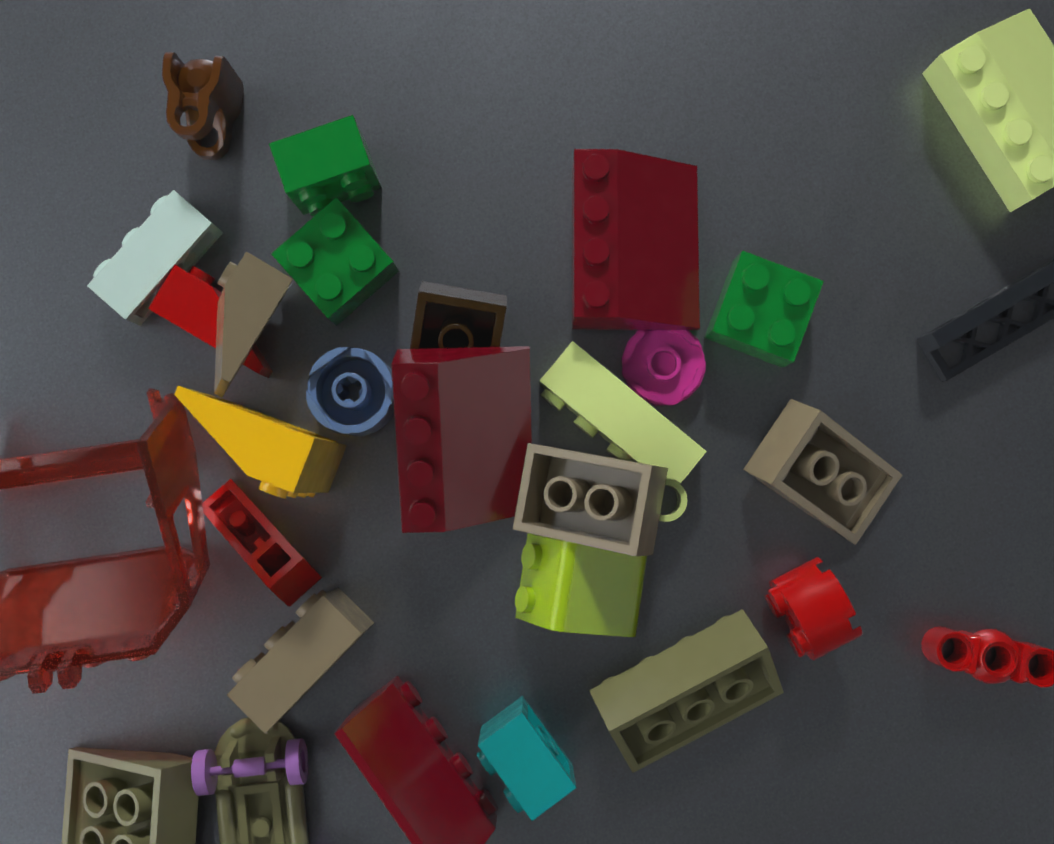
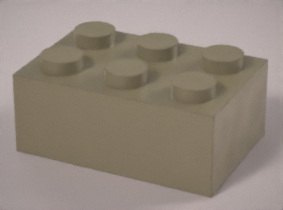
M528 443L512 530L631 556L653 555L668 468Z
M339 587L328 593L324 590H321L317 595L314 593L295 612L301 619L297 623L292 620L286 627L282 626L263 645L268 652L266 654L261 652L254 659L251 658L233 675L232 679L237 684L230 690L227 696L265 734L298 703L374 624Z

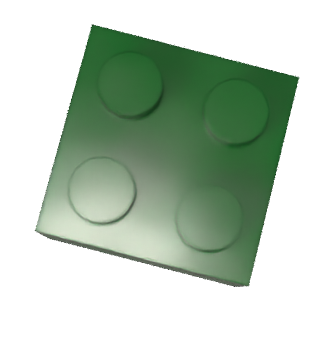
M353 115L269 143L285 193L303 215L309 213L311 216H315L336 197L340 202L350 200V202L364 201L374 195L373 191L382 188L366 141Z
M337 197L271 253L322 313L336 326L399 272L394 261Z
M742 250L731 264L704 338L779 367H785L795 361L824 281Z

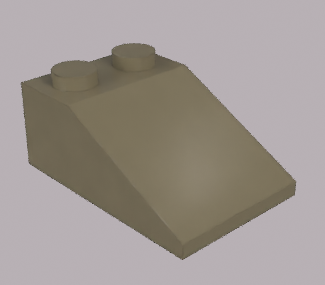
M793 399L789 400L743 469L769 489L854 545L857 544L903 475L824 412Z

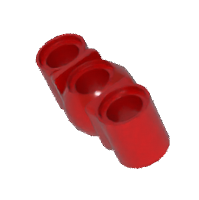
M934 627L924 634L921 641L922 652L930 662L951 671L966 672L971 674L976 680L986 684H998L1011 680L1016 683L1028 682L1038 687L1054 685L1053 650L1029 642L1012 640L1006 633L997 629H983L971 633L964 630L955 631L946 627ZM952 638L954 651L949 657L944 659L942 646L948 639ZM991 647H995V661L987 666L985 655ZM1037 655V669L1030 673L1028 664L1030 659Z

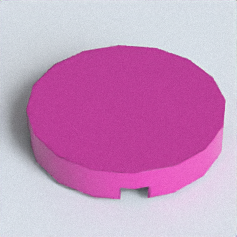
M638 330L627 342L621 358L623 379L626 385L647 403L653 406H673L687 400L701 385L706 371L703 348L698 338L689 330Z

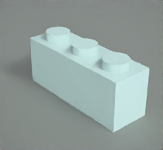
M175 190L168 196L159 198L154 203L150 211L151 215L140 227H136L126 234L120 250L111 259L103 261L96 268L93 280L87 285L125 320L139 326L153 312L148 308L174 265L189 272L192 265L194 266L223 234L218 227Z

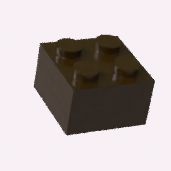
M422 281L418 291L410 349L500 347L507 309V296Z

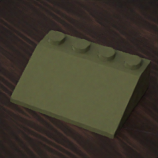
M69 748L61 844H195L199 796L195 794L192 786V757L167 752Z

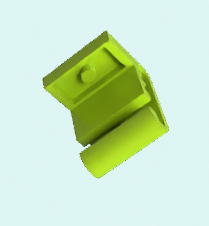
M527 533L526 545L521 554L523 567L520 587L515 595V618L558 632L636 637L647 556H631Z

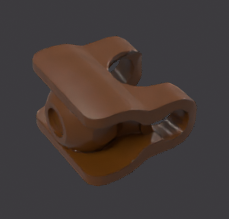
M166 52L163 57L162 76L168 91L166 118L169 126L180 138L187 139L191 149L200 158L217 160L224 157L230 149L233 124L241 113L243 105L244 87L242 80L224 56H215L213 61L194 59L184 64L175 52ZM184 112L186 116L187 126L181 125L180 118L182 116V113ZM212 128L216 129L219 137L217 143L212 147H202L201 139L208 135Z

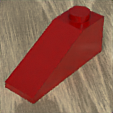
M174 265L148 309L216 349L217 310L222 292L211 286L215 278L192 265L189 272ZM255 344L243 365L269 378L273 370Z
M231 478L198 506L262 582L288 607L292 606L322 578Z

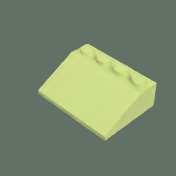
M1029 8L973 34L941 53L922 73L1009 212L1014 211L1054 187V45Z

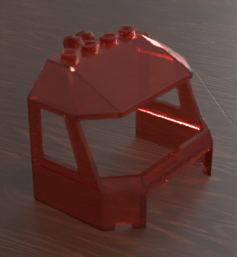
M148 389L146 393L154 421L139 439L0 459V490L144 469L150 495L145 501L146 506L155 510L164 546L8 568L1 571L0 681L11 678L14 675L28 673V688H30L32 694L44 693L53 683V672L57 671L58 683L62 689L75 688L82 679V667L92 668L107 661L121 659L139 661L155 655L191 607L211 564L208 556L196 450L185 406L177 399L174 393L165 395L163 399L160 396L159 390ZM184 497L193 551L180 546L174 523V513Z

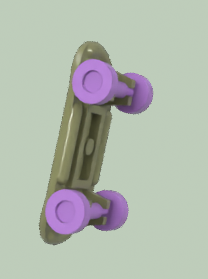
M246 717L226 730L219 739L215 751L212 749L195 751L191 764L193 790L197 796L212 795L215 792L220 844H309L303 784L307 782L308 753L303 738L296 739L292 731L281 721H278L265 734L249 717Z

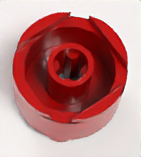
M819 557L769 581L770 589L768 594L765 595V599L777 619L783 616L788 624L790 633L786 634L796 655L801 658L807 654L812 660H816L862 636L861 625L852 629L849 618L855 616L856 612L847 594L830 569L823 573L818 569L823 562Z

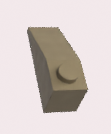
M247 251L238 265L230 261L217 283L224 287L218 301L214 385V394L223 397L293 280Z

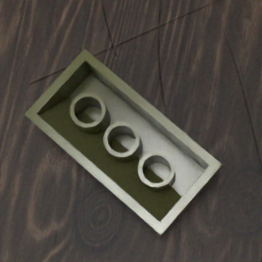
M743 609L732 615L720 618L710 627L693 636L682 638L676 645L655 656L644 658L638 665L617 676L605 679L600 685L589 690L609 733L633 773L784 693L769 648Z

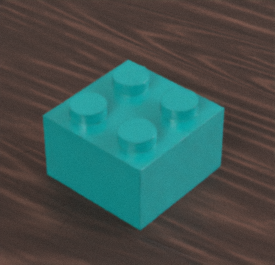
M523 695L481 726L478 740L480 751L477 752V757L491 776L498 773L507 786L503 792L517 813L524 810L531 821H533L577 788L573 764Z

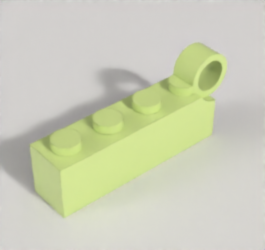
M572 341L540 379L539 385L545 389L541 396L557 410L560 411L565 406L577 416L573 421L574 424L591 438H594L598 433L608 441L610 445L606 450L616 459L631 460L633 462L668 468L665 485L671 487L676 492L678 501L671 513L660 514L659 521L670 522L678 519L684 513L688 501L686 491L680 483H682L707 451Z

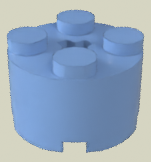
M339 347L328 351L314 363L309 373L306 390L308 407L320 424L337 433L349 436H366L382 429L395 414L392 370L377 355L365 349ZM352 383L358 387L362 386L358 392L360 398L357 401L350 398L346 399L350 394L347 387Z

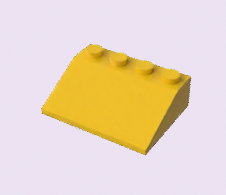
M177 386L174 393L177 399L247 476L261 481L259 490L284 499L287 496L292 498L297 496L314 498L316 493H329L347 445L232 401Z

